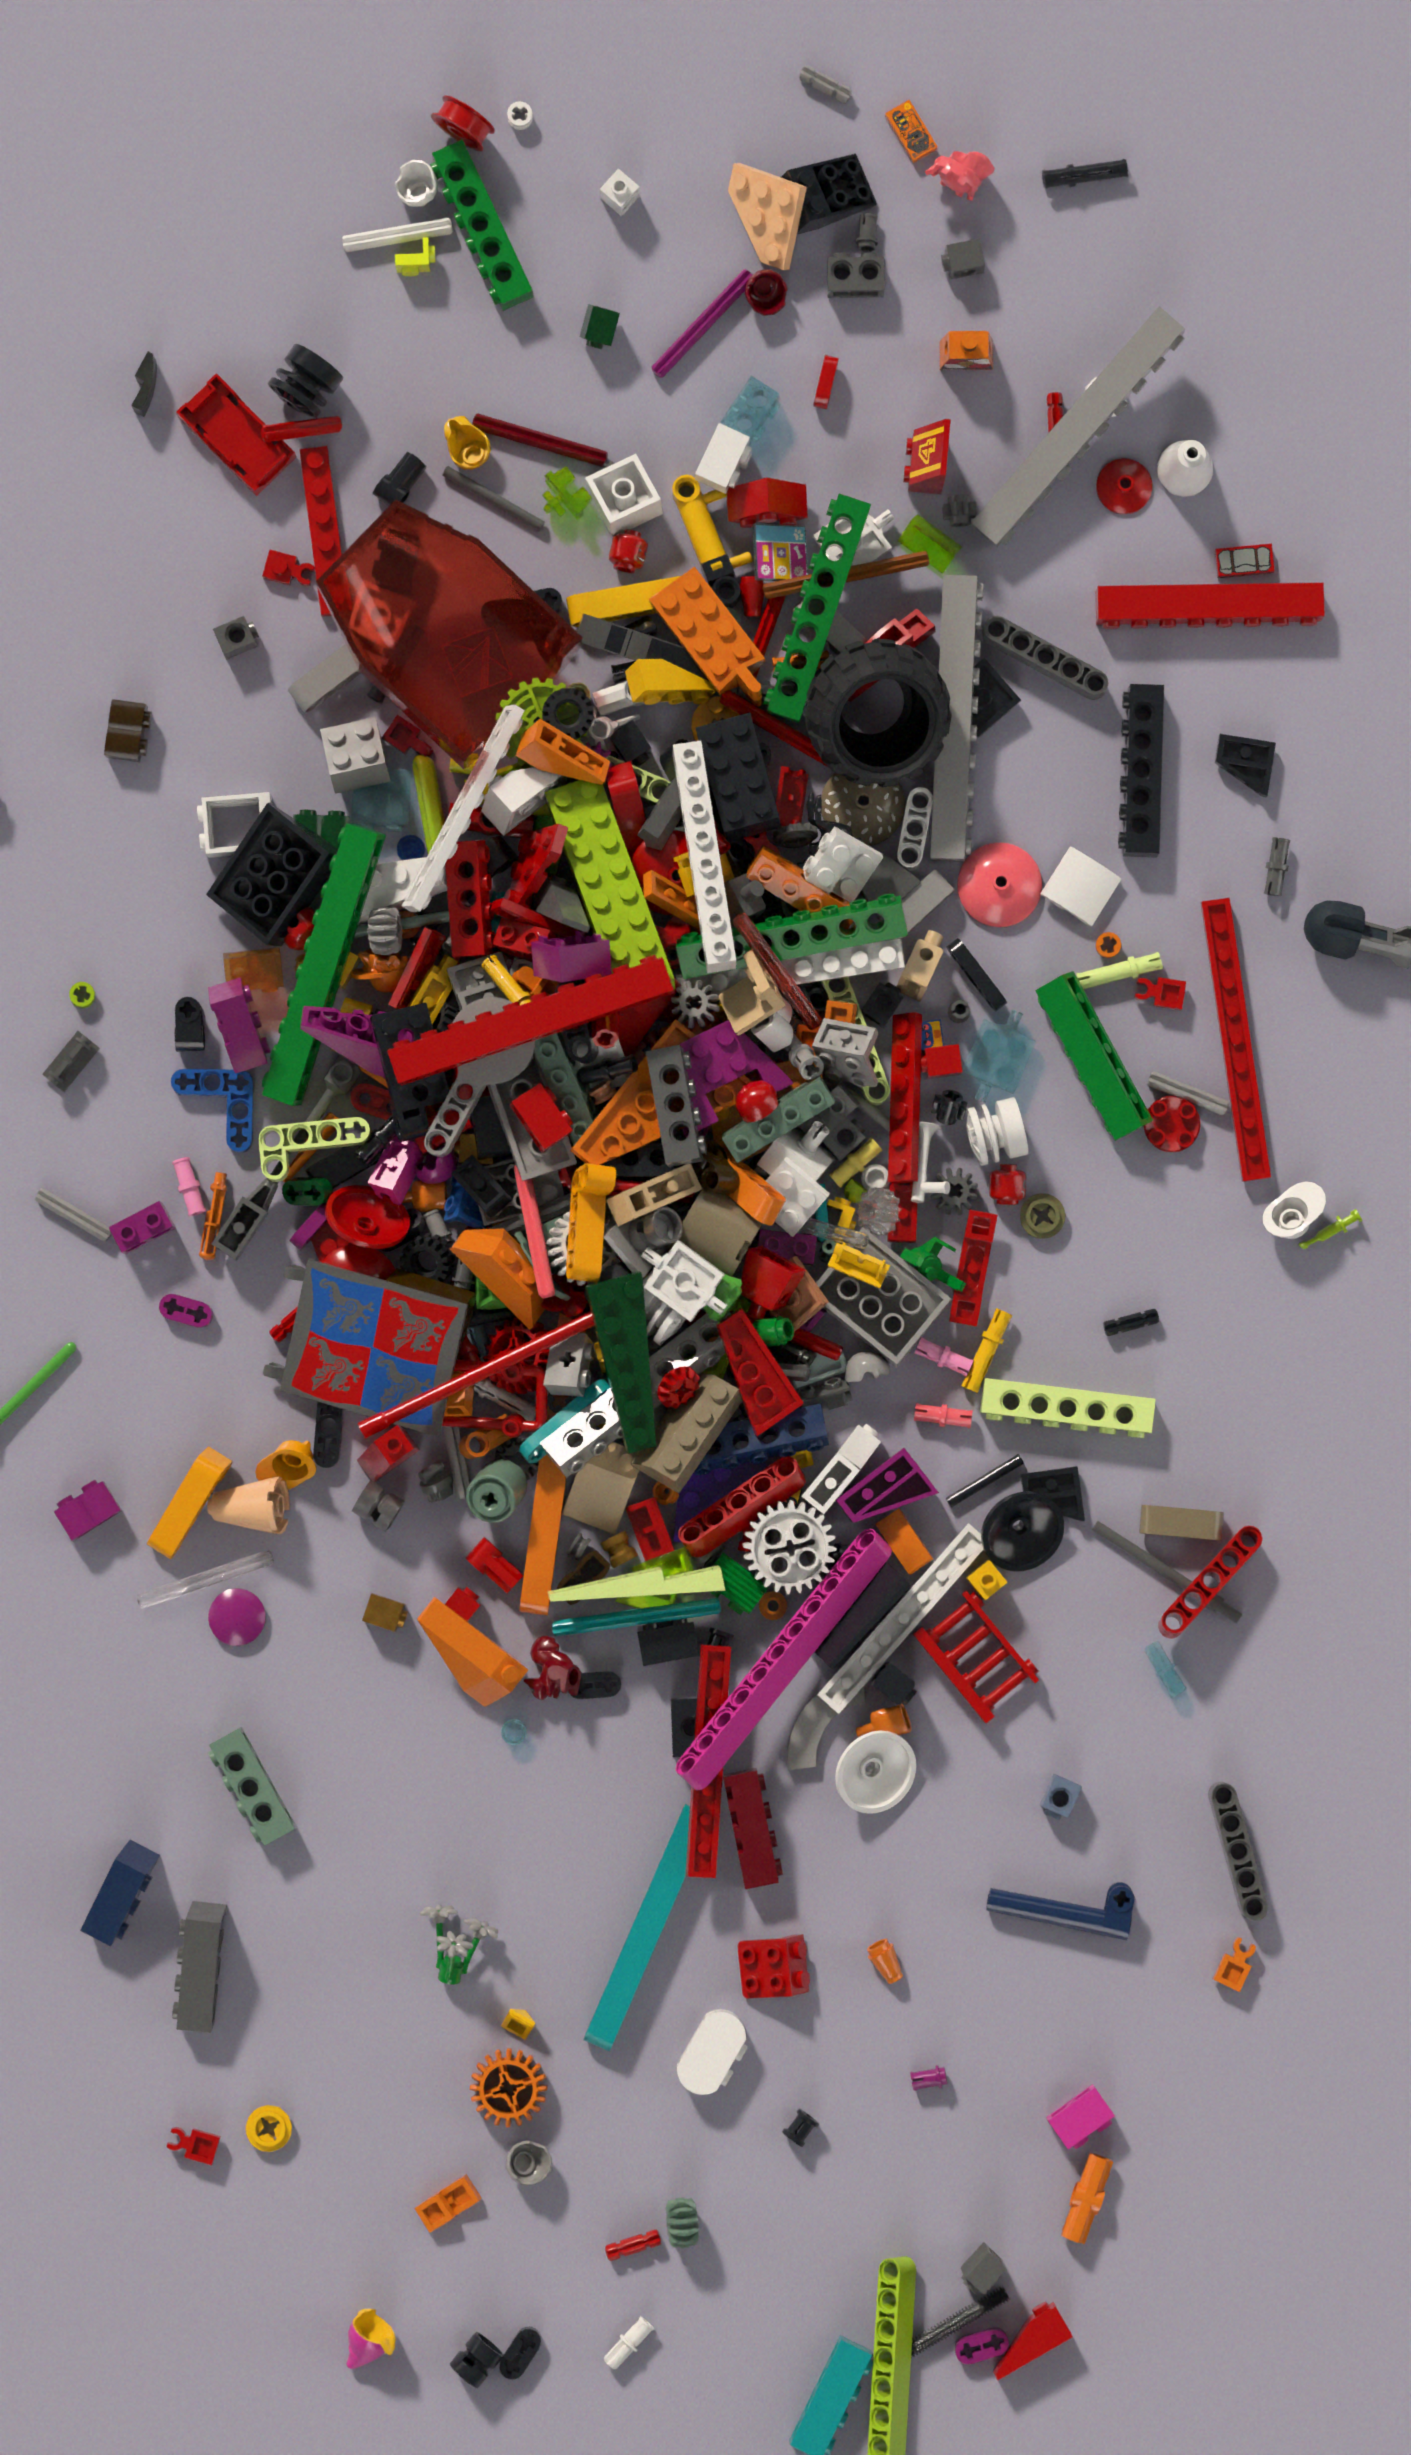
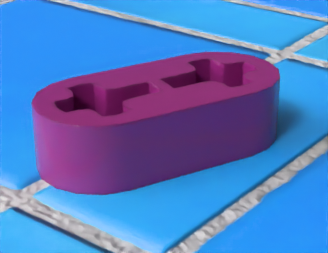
M327 1202L321 1204L289 1240L297 1249L302 1250L327 1222L325 1216Z
M168 1294L159 1303L160 1313L169 1320L203 1328L208 1326L213 1319L211 1307L201 1301L176 1294ZM173 1299H176V1304L184 1307V1312L174 1311L172 1315H169V1309L165 1308L166 1302L171 1303ZM200 1307H204L203 1312L207 1314V1318L201 1319L200 1323H197L196 1317L189 1315L188 1311L189 1309L198 1311Z
M997 2327L964 2336L955 2344L956 2357L961 2363L968 2365L1000 2356L1008 2349V2337L1002 2329ZM996 2334L998 2338H1003V2341L999 2343L1000 2348L995 2349L993 2345L983 2347L984 2343L991 2341V2335ZM969 2343L970 2347L978 2345L981 2347L972 2351V2357L967 2358L966 2354H960V2351L964 2349L963 2344Z

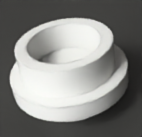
M872 1164L866 1167L861 1176L864 1188L873 1193L886 1189L889 1184L887 1169L879 1164Z

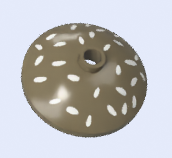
M834 773L825 784L821 796L823 820L849 825L853 831V837L861 838V842L868 846L877 845L891 837L900 826L905 812V796L899 781L897 786L883 788L879 787L876 783H871L870 786H863L848 781L841 774ZM866 797L869 800V804L861 806L858 799Z

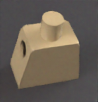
M929 930L924 940H917L905 966L906 968H904L896 986L901 990L900 993L921 1002L944 951L942 948H939L943 940L941 934Z

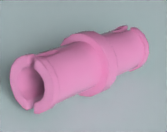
M190 1157L173 1161L172 1164L180 1184L178 1191L183 1194L188 1216H196L206 1212L199 1191L201 1185L199 1180L195 1178Z
M921 1337L914 1352L916 1355L918 1354L936 1362L940 1368L945 1366L963 1374L965 1377L973 1363L972 1359L970 1360L950 1351L951 1347H941Z

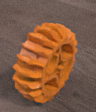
M507 2048L506 2057H502V2053L498 2049L495 2051L496 2060H493L489 2054L485 2056L488 2066L480 2062L477 2064L476 2067L483 2072L482 2074L472 2073L471 2078L479 2081V2084H471L470 2090L479 2091V2094L473 2095L471 2100L472 2102L481 2100L482 2103L476 2107V2111L481 2112L486 2108L488 2111L484 2116L485 2120H489L492 2114L496 2116L494 2125L498 2126L501 2118H506L505 2126L510 2127L511 2118H515L516 2124L520 2126L522 2125L521 2115L524 2114L528 2121L532 2120L533 2116L529 2110L532 2109L537 2113L541 2110L535 2101L545 2102L546 2100L545 2096L538 2094L539 2091L544 2092L548 2089L547 2085L539 2084V2081L546 2079V2074L536 2075L535 2072L541 2068V2064L537 2063L531 2067L529 2064L533 2060L532 2055H529L523 2061L521 2059L523 2050H518L517 2056L512 2057V2049ZM506 2064L522 2068L529 2077H513ZM498 2067L499 2084L485 2090V2080L488 2074ZM505 2076L510 2085H517V2089H513L512 2098L507 2090H500L501 2086L504 2087ZM532 2085L533 2092L531 2098L523 2107L519 2108L517 2093ZM489 2098H504L511 2110L497 2108L490 2102Z

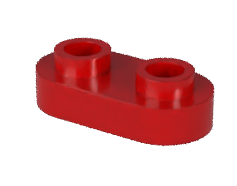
M366 1083L359 1084L352 1090L350 1100L356 1110L385 1121L392 1115V1113L387 1111V1106L391 1100L388 1090ZM369 1094L371 1097L370 1101L366 1104L361 1103V1095Z

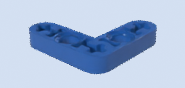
M180 1069L174 1072L171 1077V1086L180 1095L227 1096V1145L234 1152L238 1153L249 1150L253 1143L254 1080L252 1076L246 1071L235 1073L234 1070ZM196 1074H201L199 1080L200 1091H195L196 1085H187L186 1090H182V1087L176 1084L177 1080L182 1079V1075H186L189 1080H197ZM209 1075H217L220 1078L221 1083L218 1089L213 1091L206 1089L204 1083ZM224 1075H229V1081H237L239 1076L242 1075L244 1080L249 1081V1084L243 1087V1091H239L235 1085H228L229 1091H224L226 1086ZM242 1103L248 1107V1115L244 1119L234 1118L232 1110L235 1105ZM232 1123L239 1125L248 1123V1128L242 1127V1135L247 1138V1142H243L242 1147L238 1148L237 1144L232 1142V1137H237L238 1128H232Z

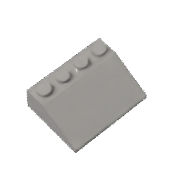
M862 1227L847 1246L861 1251L865 1255L868 1254L882 1261L883 1259L886 1260L885 1263L890 1265V1268L881 1288L879 1289L831 1267L825 1271L816 1284L829 1301L823 1309L876 1353L883 1356L892 1366L897 1368L950 1302L951 1298Z

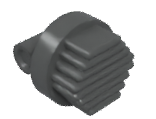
M440 1460L418 1473L421 1480L420 1487L422 1492L426 1494L429 1502L443 1501L453 1495V1486L451 1484L453 1480L450 1473L445 1471V1467Z

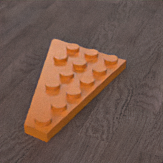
M675 1019L651 1050L679 1045L696 1035ZM647 1055L639 1063L638 1071L631 1073L570 1151L584 1163L602 1165L661 1139ZM669 1072L666 1076V1083L670 1085L675 1084L679 1080V1072ZM744 1075L707 1093L706 1097L715 1114L735 1106L736 1096L741 1088L752 1081ZM674 1100L671 1104V1111L674 1113L682 1111L685 1105L684 1100Z

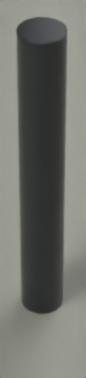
M1019 1454L1015 1455L946 1497L948 1504L951 1508L1023 1465L1022 1458Z

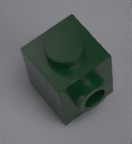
M588 304L580 337L587 340L586 345L602 349L603 344L611 346L620 313Z

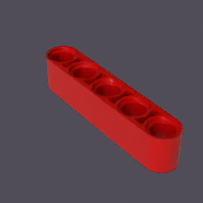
M790 1456L778 1459L686 1522L680 1528L678 1536L687 1552L696 1558L708 1554L750 1525V1521L759 1519L757 1512L763 1515L766 1514L767 1505L773 1509L777 1506L778 1501L782 1503L801 1490L806 1483V1477L799 1464Z
M1254 1526L1241 1528L1165 1611L1158 1623L1159 1632L1164 1637L1173 1639L1180 1636L1254 1555L1263 1539L1258 1528ZM1248 1535L1252 1537L1254 1546L1246 1547L1243 1545L1241 1536ZM1222 1557H1233L1236 1566L1232 1568L1225 1566ZM1211 1576L1215 1578L1217 1587H1207L1203 1581L1204 1577ZM1194 1597L1198 1601V1608L1191 1609L1187 1607L1185 1598ZM1169 1617L1177 1619L1180 1624L1179 1629H1170L1166 1625V1619Z

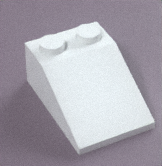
M535 767L510 771L504 777L499 775L489 783V790L484 796L485 801L481 811L504 836L546 804V791L567 785L570 777L538 770Z

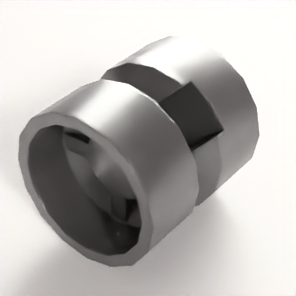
M661 1207L633 1220L629 1227V1238L632 1245L641 1253H647L645 1250L648 1247L656 1251L679 1240L683 1231L682 1222L674 1210L669 1207Z
M370 1480L356 1501L352 1512L363 1519L372 1518L373 1525L387 1532L404 1505L405 1500L393 1493L385 1494V1488Z

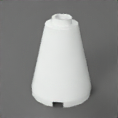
M1184 440L1172 443L1163 450L1158 459V479L1173 495L1181 497L1194 496L1201 492L1212 478L1213 462L1211 456L1198 441Z

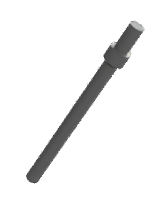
M1097 1521L1092 1528L1094 1532L1185 1590L1192 1583L1191 1580L1100 1521ZM1218 1594L1206 1606L1212 1612L1216 1613L1218 1611L1235 1623L1242 1616V1613L1224 1602L1225 1599Z

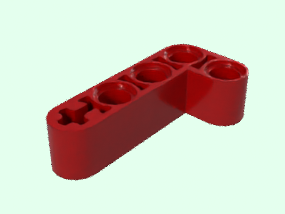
M631 761L609 767L606 783L615 819L631 860L637 847L644 841L637 834L646 819Z

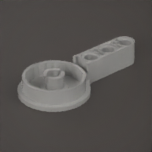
M497 997L478 999L465 1006L455 1017L453 1023L464 1020L465 1024L476 1020V1015L491 1011L492 1015L502 1012L503 1006L513 1002ZM536 1040L457 1067V1079L425 1136L424 1145L429 1153L437 1157H444L451 1152L485 1087L488 1084L507 1082L523 1072L533 1057ZM464 1085H470L473 1088V1095L468 1100H462L459 1097V1090ZM451 1110H456L459 1113V1121L455 1125H447L445 1121L446 1114ZM436 1136H444L446 1140L445 1147L440 1151H435L432 1148L431 1143Z

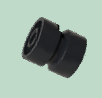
M475 2332L465 2344L467 2350L459 2351L450 2362V2366L467 2383L475 2388H479L489 2376L487 2370L494 2369L502 2360L504 2354L488 2338L479 2332Z

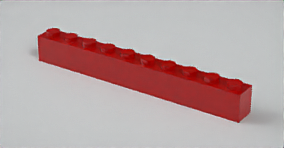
M656 955L648 956L639 960L640 965L630 968L629 964L612 969L613 974L602 977L601 974H595L585 978L586 983L574 986V983L560 986L557 988L558 993L547 996L546 992L536 994L530 997L531 1002L520 1005L519 1002H513L503 1006L502 1012L493 1015L491 1011L480 1013L475 1016L476 1020L465 1024L464 1020L449 1024V1030L437 1033L435 1029L420 1034L421 1039L411 1043L409 1039L398 1041L393 1044V1049L387 1050L397 1082L403 1086L674 994L675 991L663 957L657 959Z

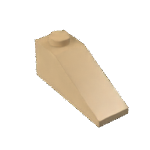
M686 1164L626 1190L606 1201L617 1226H620L697 1192L702 1187L692 1165Z

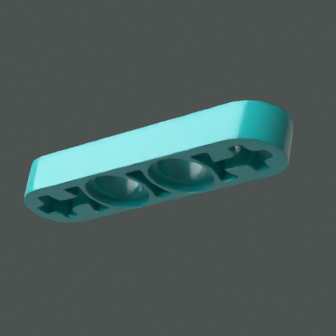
M600 1379L594 1382L585 1390L584 1397L577 1396L528 1437L519 1449L522 1456L529 1463H535L542 1459L546 1452L540 1442L610 1389L607 1381Z

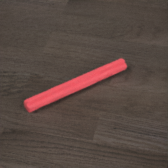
M515 1165L514 1172L538 1294L541 1298L552 1297L555 1295V1289L533 1178L522 1181Z

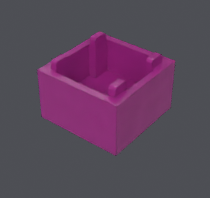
M577 930L573 936L548 939L547 936H539V941L531 942L533 973L536 977L557 982H567L585 979L595 974H601L602 976L612 974L610 941L602 939L600 934L588 936L584 935V931Z

